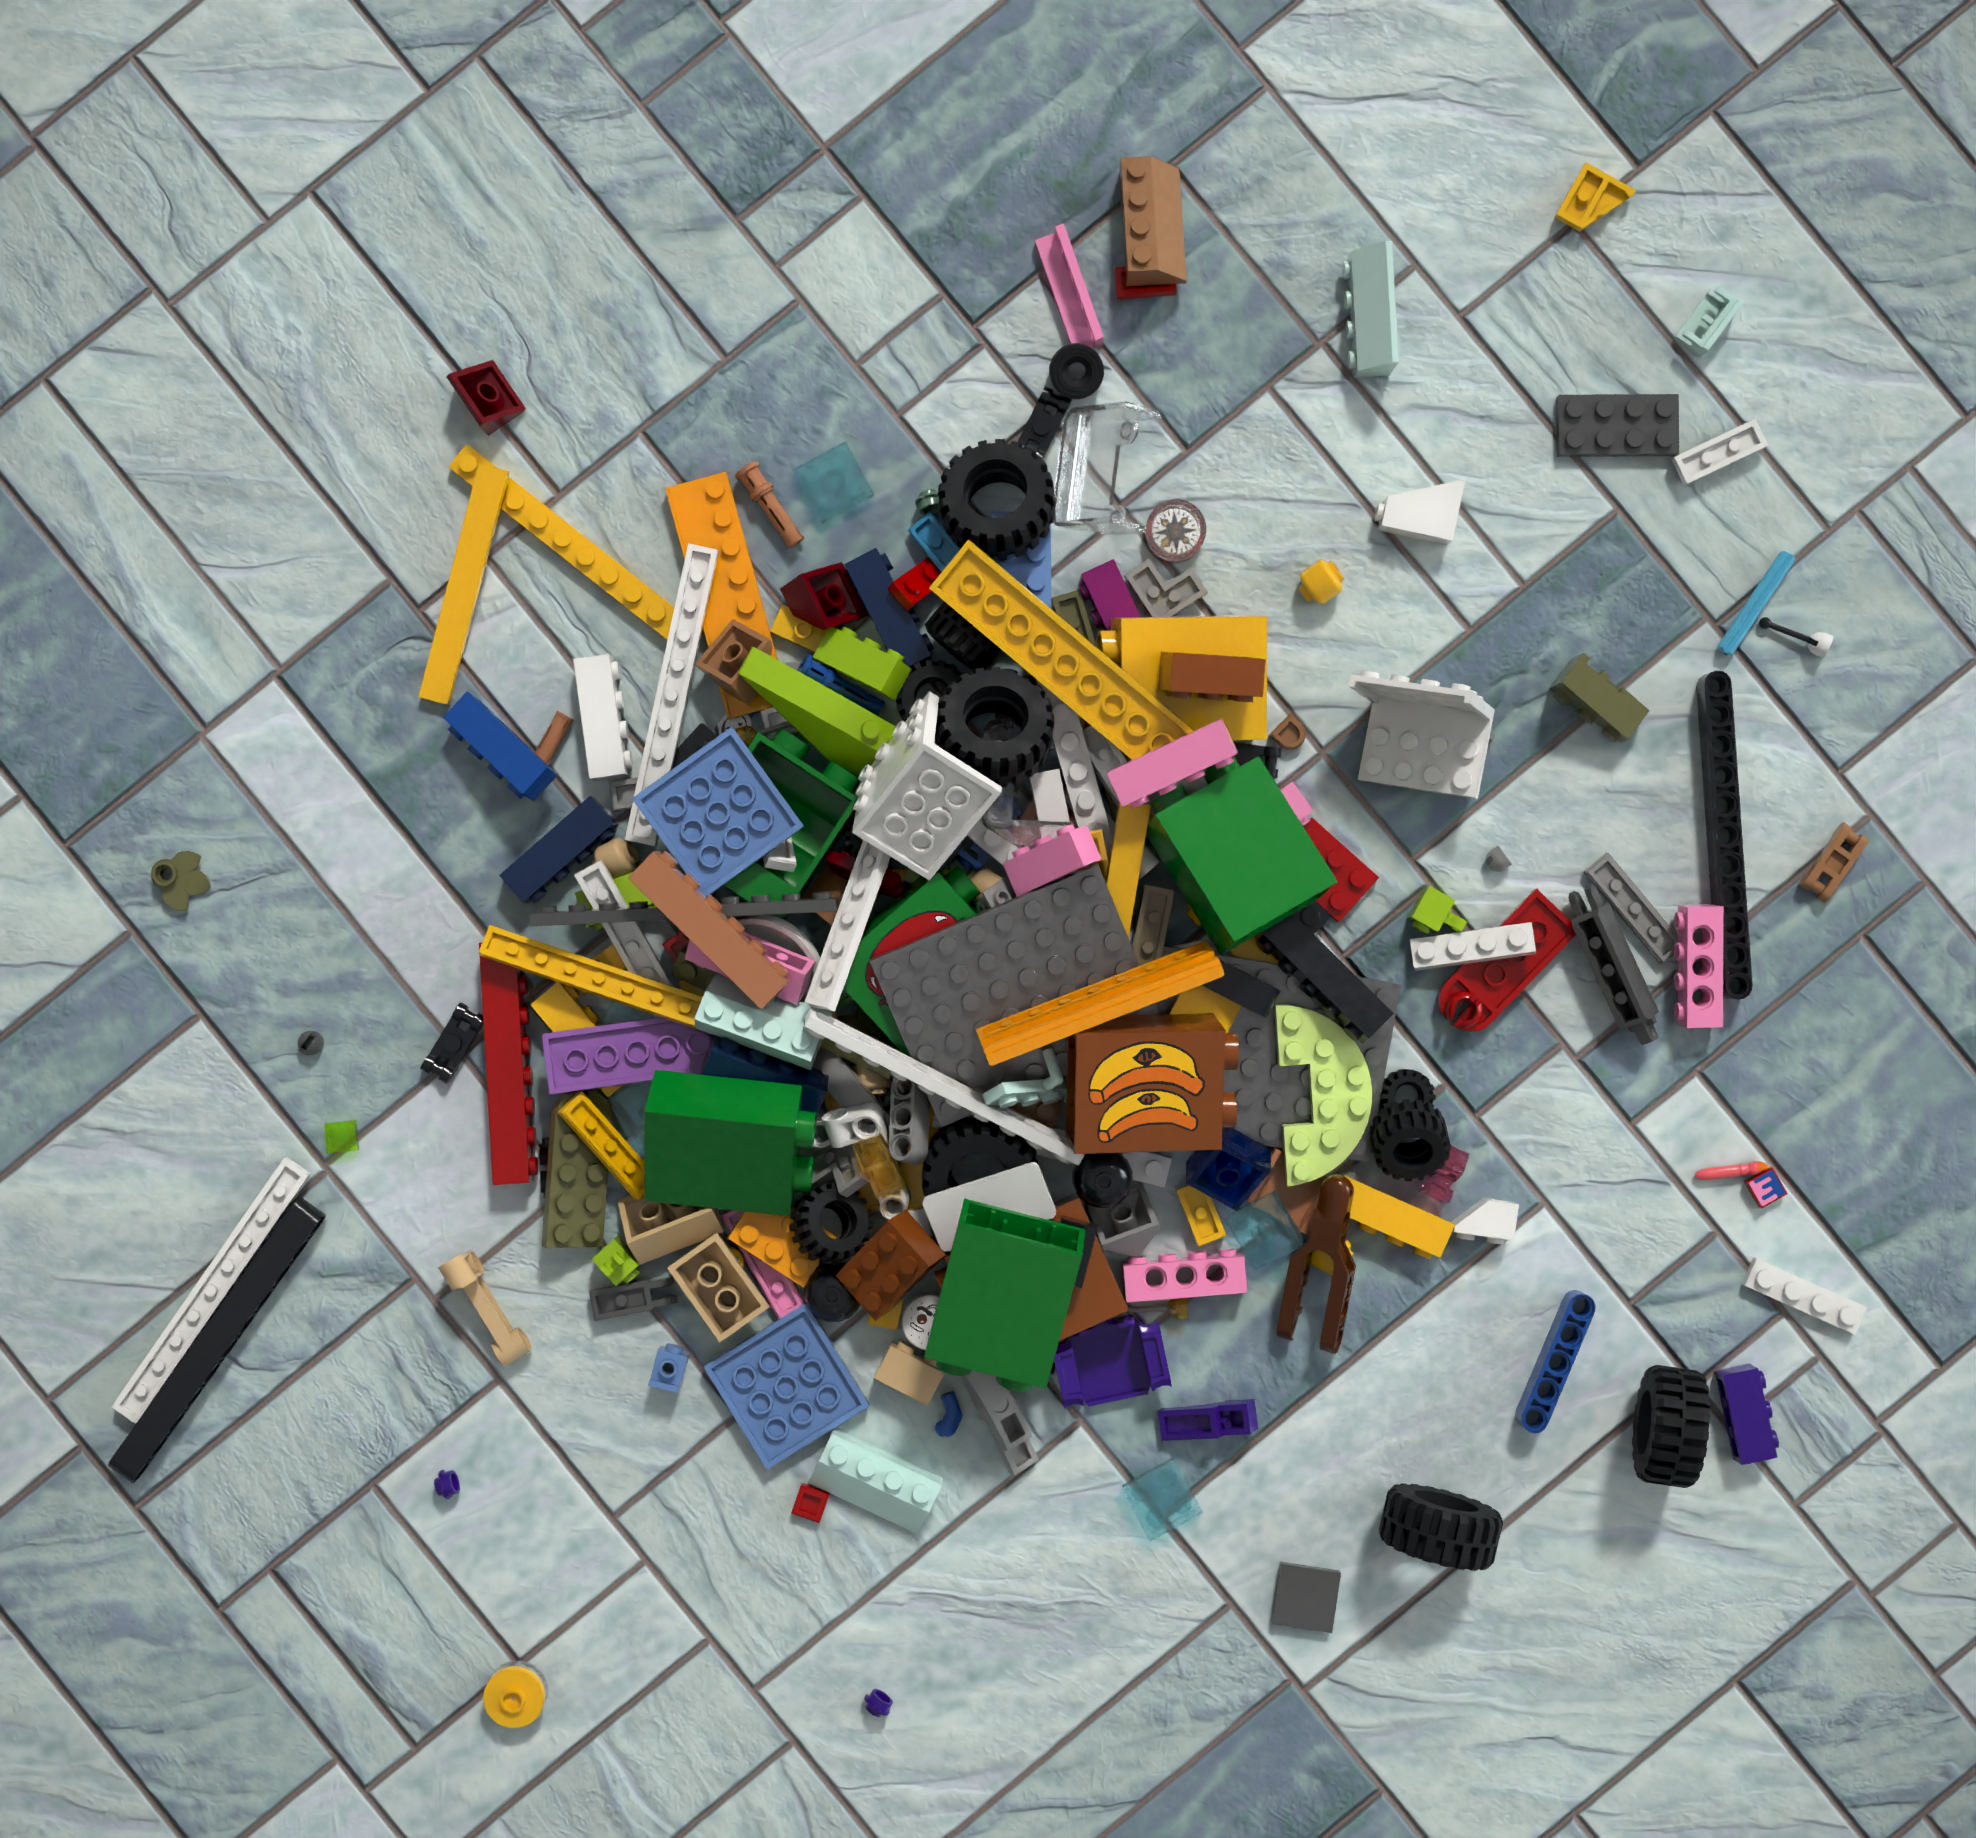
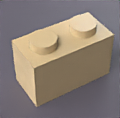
M899 1341L898 1344L891 1342L875 1373L874 1379L928 1406L945 1372L936 1366V1361L915 1354V1348L903 1341Z

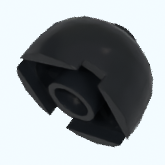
M1121 1153L1084 1154L1080 1164H1075L1073 1167L1072 1184L1077 1195L1086 1204L1096 1208H1110L1121 1203L1129 1194L1133 1184V1171L1128 1160Z
M829 1262L819 1265L814 1273L810 1275L804 1287V1299L808 1309L817 1318L826 1322H840L849 1319L858 1311L861 1305L835 1276L846 1265L843 1262L832 1264Z

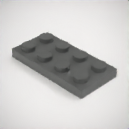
M1679 394L1558 395L1556 397L1557 457L1679 455Z

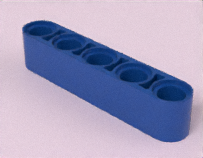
M1569 1291L1563 1297L1516 1408V1420L1524 1429L1531 1433H1540L1547 1427L1596 1309L1594 1300L1581 1291ZM1583 1298L1585 1302L1584 1309L1581 1312L1574 1313L1572 1308L1574 1301ZM1571 1326L1573 1328L1572 1337L1569 1340L1563 1341L1561 1339V1331L1563 1328ZM1555 1354H1560L1561 1364L1556 1368H1550V1358ZM1549 1382V1392L1544 1396H1538V1386L1541 1383ZM1537 1410L1538 1419L1532 1424H1527L1525 1420L1527 1413Z

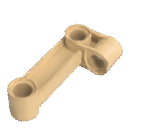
M469 1250L464 1254L461 1253L438 1267L452 1291L463 1288L495 1339V1342L491 1344L492 1349L502 1365L507 1366L532 1350L531 1343L525 1333L519 1327L512 1328L483 1281L481 1275L485 1271L482 1263L473 1251Z

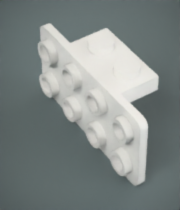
M1035 1162L925 1196L922 1203L938 1244L945 1252L951 1251L964 1199L1047 1220L1054 1218L1056 1215V1208L1039 1165Z

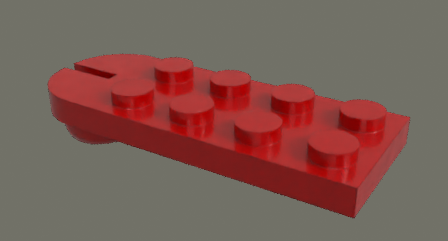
M1534 889L1498 926L1532 922L1536 954L1462 964L1441 986L1437 1002L1439 1011L1445 1020H1451L1455 1016V1011L1465 1001L1469 1004L1451 1022V1025L1456 1029L1476 1032L1489 1026L1576 936L1572 922L1538 889Z

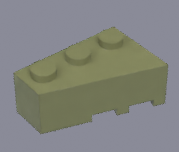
M1585 653L1571 659L1549 687L1554 692L1553 697L1559 703L1565 706L1570 704L1579 711L1577 715L1589 724L1594 722L1603 729L1601 733L1613 742L1628 740L1650 710L1625 688L1621 687L1619 689L1608 680L1610 675L1604 670L1598 673L1587 664L1590 658Z

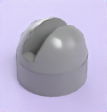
M1498 845L1490 850L1486 856V864L1490 865L1489 867L1492 871L1501 872L1512 865Z

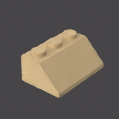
M645 1194L639 1200L634 1199L631 1195L617 1200L626 1243L639 1265L705 1240L717 1232L718 1234L724 1232L719 1209L645 1201Z
M718 1232L667 1267L719 1343L770 1307Z

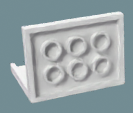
M1361 671V676L1350 675L1348 687L1372 702L1358 775L1359 781L1478 799L1495 709L1487 704L1482 696H1478L1476 691L1470 690L1471 687L1464 684L1452 683L1451 688L1440 687V682L1428 679H1422L1421 684L1411 683L1409 682L1410 678L1399 675H1391L1389 680L1380 678V674L1370 671Z
M930 691L923 700L918 698L909 712L911 715L906 722L901 720L892 733V740L888 744L884 742L875 755L876 760L871 766L867 764L862 769L858 777L860 785L856 790L858 799L853 807V810L856 812L852 830L853 834L929 881L1001 794L1002 789L1000 785L934 744L939 697Z

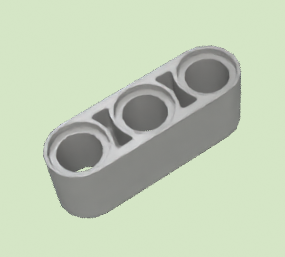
M894 1077L891 1084L889 1153L895 1160L918 1165L925 1160L928 1154L930 1101L927 1094L918 1088L917 1083L909 1079L902 1081ZM910 1145V1150L907 1154V1148Z

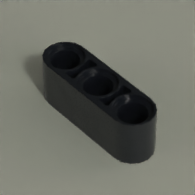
M1220 960L1224 976L1202 986L1267 1018L1280 990Z

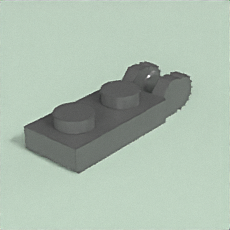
M674 1277L659 1278L651 1281L650 1279L629 1282L627 1285L624 1283L617 1286L590 1290L589 1294L594 1321L654 1310L655 1307L677 1303V1295L670 1294L653 1299L652 1288L668 1287L674 1284Z

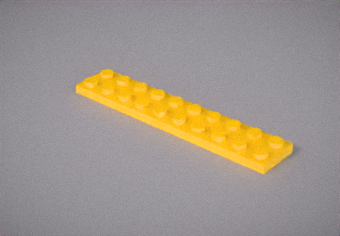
M967 540L929 587L937 596L1131 760L1195 731L970 540Z

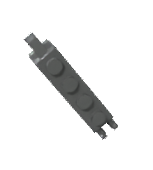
M1592 884L1585 886L1584 890L1591 907L1590 910L1587 909L1579 892L1573 891L1569 893V902L1576 916L1572 919V927L1617 1025L1621 1029L1628 1028L1630 1032H1635L1641 1045L1653 1042L1658 1038L1654 1024L1657 1023L1655 1015L1659 1011L1609 902L1604 904L1597 887Z

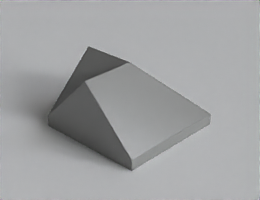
M1142 1182L1132 1185L1126 1198L1113 1207L1096 1208L1087 1204L1093 1223L1098 1224L1097 1235L1104 1250L1139 1257L1160 1229Z

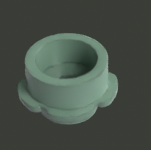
M934 489L922 491L915 500L916 507L919 508L922 515H926L929 511L932 514L941 511L939 496Z

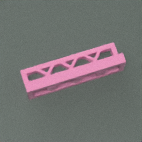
M1063 223L1055 226L1054 234L1035 240V246L1070 344L1080 343L1094 349L1102 346L1104 336Z

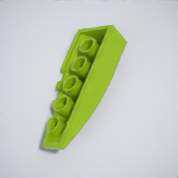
M753 646L738 671V674L758 694L767 700L785 720L791 723L807 741L819 750L826 759L833 761L858 777L867 764L871 766L876 760L875 755L884 742L888 744L893 738L892 733L896 726Z

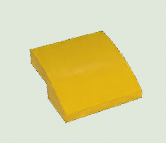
M1200 985L1180 993L1169 1014L1213 1013L1226 1030V1033H1228L1241 1005Z

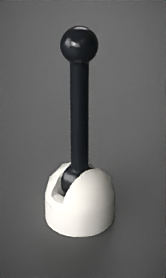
M1763 617L1759 621V626L1762 629L1771 628L1807 642L1808 650L1821 658L1826 656L1833 641V636L1830 634L1817 632L1811 636H1806L1772 623L1768 617Z

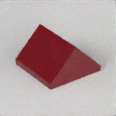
M493 360L450 373L447 376V379L478 425L488 436L526 410Z

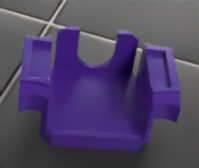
M1132 1314L1110 1318L1058 1343L1054 1361L1064 1409L1072 1404L1084 1406L1083 1401L1089 1407L1149 1394L1150 1387L1152 1391L1161 1386L1172 1387L1158 1319L1151 1324H1142Z

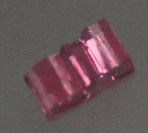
M1452 1145L1451 1150H1449V1160L1444 1161L1445 1166L1442 1169H1436L1435 1175L1425 1178L1419 1189V1192L1442 1204L1450 1203L1454 1193L1450 1186L1462 1176L1469 1158V1153L1463 1152Z

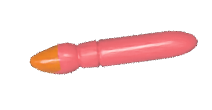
M1753 1161L1748 1164L1701 1169L1695 1173V1177L1701 1180H1713L1748 1174L1754 1176L1768 1170L1770 1167L1765 1162Z

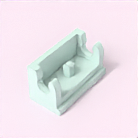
M1717 287L1715 291L1710 289L1675 335L1674 339L1695 355L1701 357L1710 349L1744 302L1735 298L1721 287Z

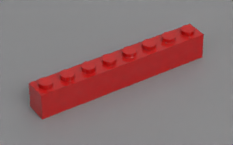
M480 956L493 1185L530 1183L534 1181V1175H538V1159L533 1157L532 1145L537 1143L536 1128L531 1127V1115L535 1114L534 1097L529 1096V1085L533 1084L532 1067H528L527 1055H531L532 1045L531 1038L526 1037L525 1025L530 1023L529 1008L524 1007V995L528 994V980L526 976L523 977L522 970Z

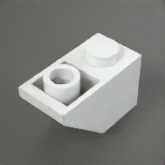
M1482 1198L1451 1221V1223L1455 1224L1453 1232L1457 1233V1238L1475 1240V1235L1487 1237L1486 1242L1504 1245L1505 1239L1514 1241L1519 1204L1511 1201Z

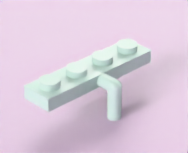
M1049 1048L1042 1052L1050 1074L1048 1078L1002 1082L982 1094L986 1106L999 1105L1000 1108H1007L1016 1103H1021L1022 1106H1029L1038 1101H1043V1104L1047 1105L1064 1099L1066 1103V1078L1063 1077L1054 1048Z

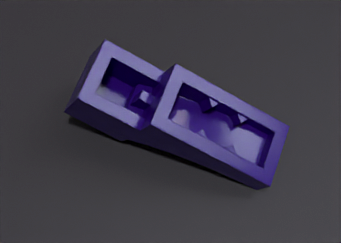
M1255 1399L1226 1400L1219 1403L1161 1408L1158 1410L1161 1441L1214 1439L1225 1435L1252 1434L1258 1430Z

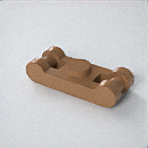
M1842 822L1836 828L1826 847L1799 882L1800 887L1806 891L1810 889L1816 893V898L1823 903L1830 899L1869 842V839L1864 835H1857L1852 832V827L1845 822ZM1844 841L1851 845L1848 851L1841 847ZM1821 873L1829 878L1826 884H1822L1817 880Z

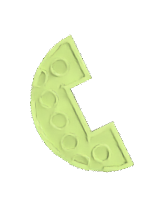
M1279 1004L1274 1005L1278 1065L1308 1064L1312 1122L1282 1124L1285 1182L1287 1186H1294L1324 1176L1340 1165L1351 1154L1363 1136L1368 1124L1372 1105V1085L1368 1066L1362 1052L1354 1040L1344 1032L1342 1027L1311 1009Z

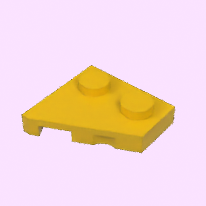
M1585 162L1554 218L1581 232L1630 199L1636 190Z

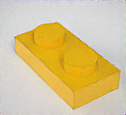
M1204 1179L1175 1189L1198 1247L1227 1236Z

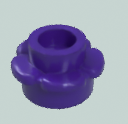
M440 1470L438 1478L434 1480L435 1490L439 1496L443 1495L448 1500L460 1492L459 1479L453 1470L447 1472Z
M873 1689L870 1695L866 1694L864 1697L867 1703L865 1708L870 1714L875 1717L889 1715L893 1701L885 1692Z

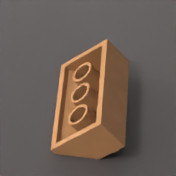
M1152 156L1123 157L1120 161L1119 178L1126 286L1185 284L1187 279L1179 168Z

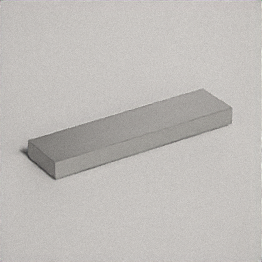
M1605 853L1583 872L1659 964L1665 963L1674 955V945L1678 942V935L1609 853Z

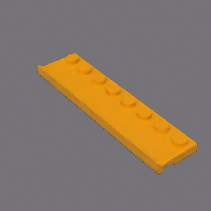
M727 472L665 487L684 560L688 543L719 550L703 624L708 648L732 619L769 638L773 642ZM773 643L771 656L778 660ZM719 686L728 719L758 713L761 710L773 707L760 694L750 705H747L731 696Z
M1205 940L977 1028L976 1032L990 1066H993L1224 976V971L1218 956L1215 957L1214 951Z

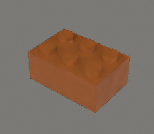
M1161 652L1158 689L1167 690V696L1175 698H1192V693H1197V698L1207 700H1222L1223 695H1228L1227 700L1253 702V696L1263 697L1266 659Z
M905 1209L888 1220L835 1276L868 1314L877 1321L891 1311L946 1254Z

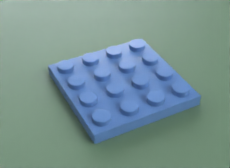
M733 727L727 729L632 798L684 872L692 875L700 883L701 886L698 889L706 897L805 827Z
M806 1302L703 1366L766 1470L870 1406V1403L819 1320L808 1309Z

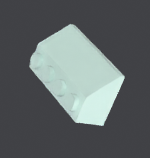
M1384 241L1350 252L1347 261H1343V279H1348L1349 291H1345L1344 305L1345 309H1350V321L1346 322V337L1352 340V351H1348V368L1353 369L1354 378L1390 376L1399 363L1392 241Z
M720 973L715 975L706 989L694 1018L696 1029L721 1038H728L740 1045L809 1070L813 1066L823 1040L811 1035L807 1031L808 1028L804 1027L805 1017L812 1006L801 1001L796 1005L775 997L766 1008L760 1009L731 979L724 977ZM813 1007V1008H815V1009L821 1011L822 1013H824V1014H826V1015L832 1017V1013H831V1012L826 1011V1010H823V1009H820V1008Z
M834 1428L808 1483L918 1534L942 1487L943 1478Z

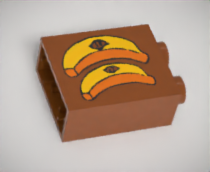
M1213 1013L1123 1015L1068 1036L1065 1134L1074 1154L1222 1150V1129H1234L1237 1122L1234 1092H1224V1070H1236L1239 1063V1044L1236 1033H1226V1030Z

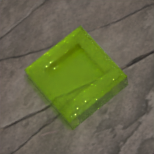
M357 1120L324 1123L327 1154L360 1150Z

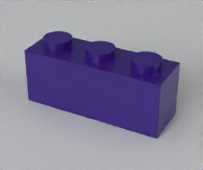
M1751 1364L1714 1371L1733 1460L1741 1465L1778 1458L1776 1448H1779V1440L1775 1430H1772L1769 1419L1773 1417L1769 1401L1765 1400L1763 1389L1766 1388V1380L1763 1372Z

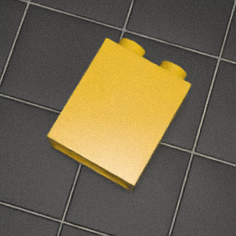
M1267 616L1111 618L1110 631H1098L1096 647L1194 730L1222 718L1232 740H1267ZM1161 652L1266 659L1263 697L1253 696V702H1238L1227 700L1228 695H1223L1222 700L1197 698V693H1192V698L1167 696V690L1158 689Z

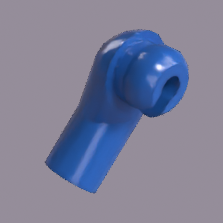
M954 1391L940 1396L946 1413L943 1419L936 1423L935 1431L941 1437H950L955 1434L963 1417Z

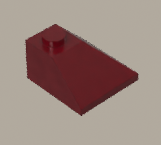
M843 562L802 573L780 588L792 615L823 631L868 616Z

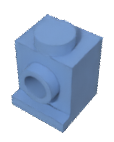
M667 1343L666 1347L660 1346L648 1386L678 1393L682 1387L690 1353L683 1352L684 1347L676 1344ZM665 1363H671L674 1366L672 1373L664 1370Z

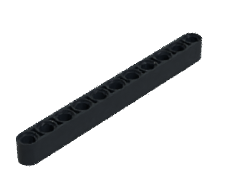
M1717 670L1699 678L1696 686L1711 904L1724 906L1723 997L1727 999H1744L1750 995L1753 982L1732 682L1727 673ZM1710 678H1714L1719 683V691L1717 693L1709 689L1708 683ZM1712 708L1718 709L1722 717L1719 723L1711 719L1710 713ZM1715 738L1723 742L1724 747L1721 753L1713 749L1712 744ZM1717 768H1721L1725 772L1726 777L1723 783L1715 779ZM1719 798H1723L1727 802L1728 808L1725 813H1721L1717 809ZM1721 828L1727 829L1730 834L1729 841L1726 844L1719 838ZM1725 857L1732 864V869L1728 874L1721 868V862ZM1727 887L1734 893V899L1730 904L1723 898V892ZM1728 918H1732L1736 923V929L1732 934L1725 928V922ZM1732 947L1738 953V959L1734 964L1730 963L1727 958V953ZM1733 978H1737L1740 982V989L1736 994L1732 993L1729 988L1730 981Z
M302 1197L293 1204L108 1463L110 1468L131 1483L139 1479L320 1227L326 1214Z

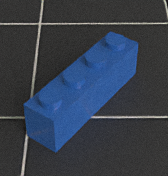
M467 691L443 717L451 725L447 730L459 741L463 739L468 741L471 745L467 749L480 761L485 758L490 763L487 768L497 778L501 780L505 777L510 782L507 788L518 798L521 799L523 796H526L534 802L558 776L552 768L470 692Z

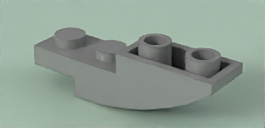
M972 1370L969 1375L961 1376L980 1419L986 1421L1008 1472L1015 1476L1037 1462L1039 1459L1029 1439L1033 1435L1010 1391L1001 1386L996 1381V1376Z

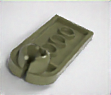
M583 1090L582 1092L612 1124V1111L608 1101L597 1092ZM578 1091L563 1093L555 1102L551 1112L542 1246L545 1248L603 1247L608 1169L557 1113Z

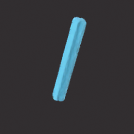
M1786 551L1778 554L1718 644L1717 649L1721 653L1730 656L1735 652L1794 563L1795 557Z

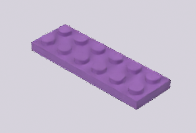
M662 1017L542 1034L549 1095L652 1081L655 1070L700 1074L702 1062L714 1035Z

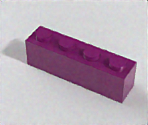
M1114 559L1081 574L1080 579L1082 582L1078 584V588L1081 590L1083 599H1090L1094 610L1090 611L1097 628L1102 626L1104 631H1110L1111 618L1141 617Z

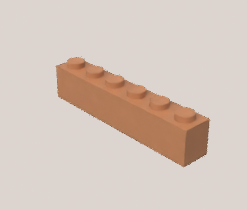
M653 851L628 879L760 1009L766 1008L791 982L787 977L789 971L779 961L775 960L772 962L765 955L767 952L766 948L758 940L753 938L750 941L742 933L745 930L742 924L732 916L728 919L720 911L723 906L710 894L706 897L698 889L701 885L689 873L683 875L676 868L678 862L667 851L663 853Z

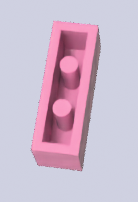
M1073 824L1057 830L1058 837L1052 839L1051 835L1034 841L1035 848L1031 850L1029 846H1025L1012 852L1014 858L1004 862L1003 866L1017 897L1101 860L1087 825L1077 829L1074 828Z

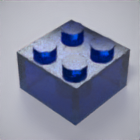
M1222 1129V1150H1197L1186 1161V1184L1237 1211L1271 1172V1149L1235 1129Z

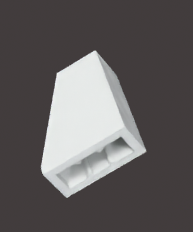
M1458 480L1387 496L1383 504L1378 503L1374 518V521L1379 522L1377 530L1448 545L1453 541L1465 481Z

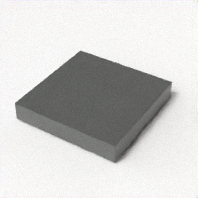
M1280 1561L1272 1624L1332 1633L1341 1572L1339 1570Z

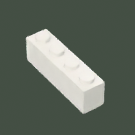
M610 654L573 659L589 779L596 781L629 776V768H633L631 751H626L625 739L629 738L627 721H622L620 709H625L623 691H618L616 679H621L619 662L614 661Z

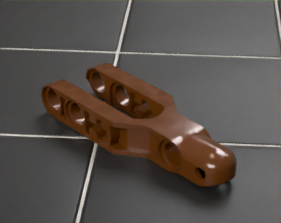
M1339 1174L1330 1175L1321 1185L1318 1204L1312 1218L1309 1240L1289 1260L1277 1325V1337L1293 1341L1292 1336L1296 1328L1298 1316L1302 1313L1303 1309L1300 1303L1303 1288L1308 1282L1312 1252L1323 1251L1327 1253L1335 1265L1321 1333L1320 1350L1333 1354L1338 1352L1341 1345L1356 1265L1345 1243L1354 1195V1186L1345 1176Z

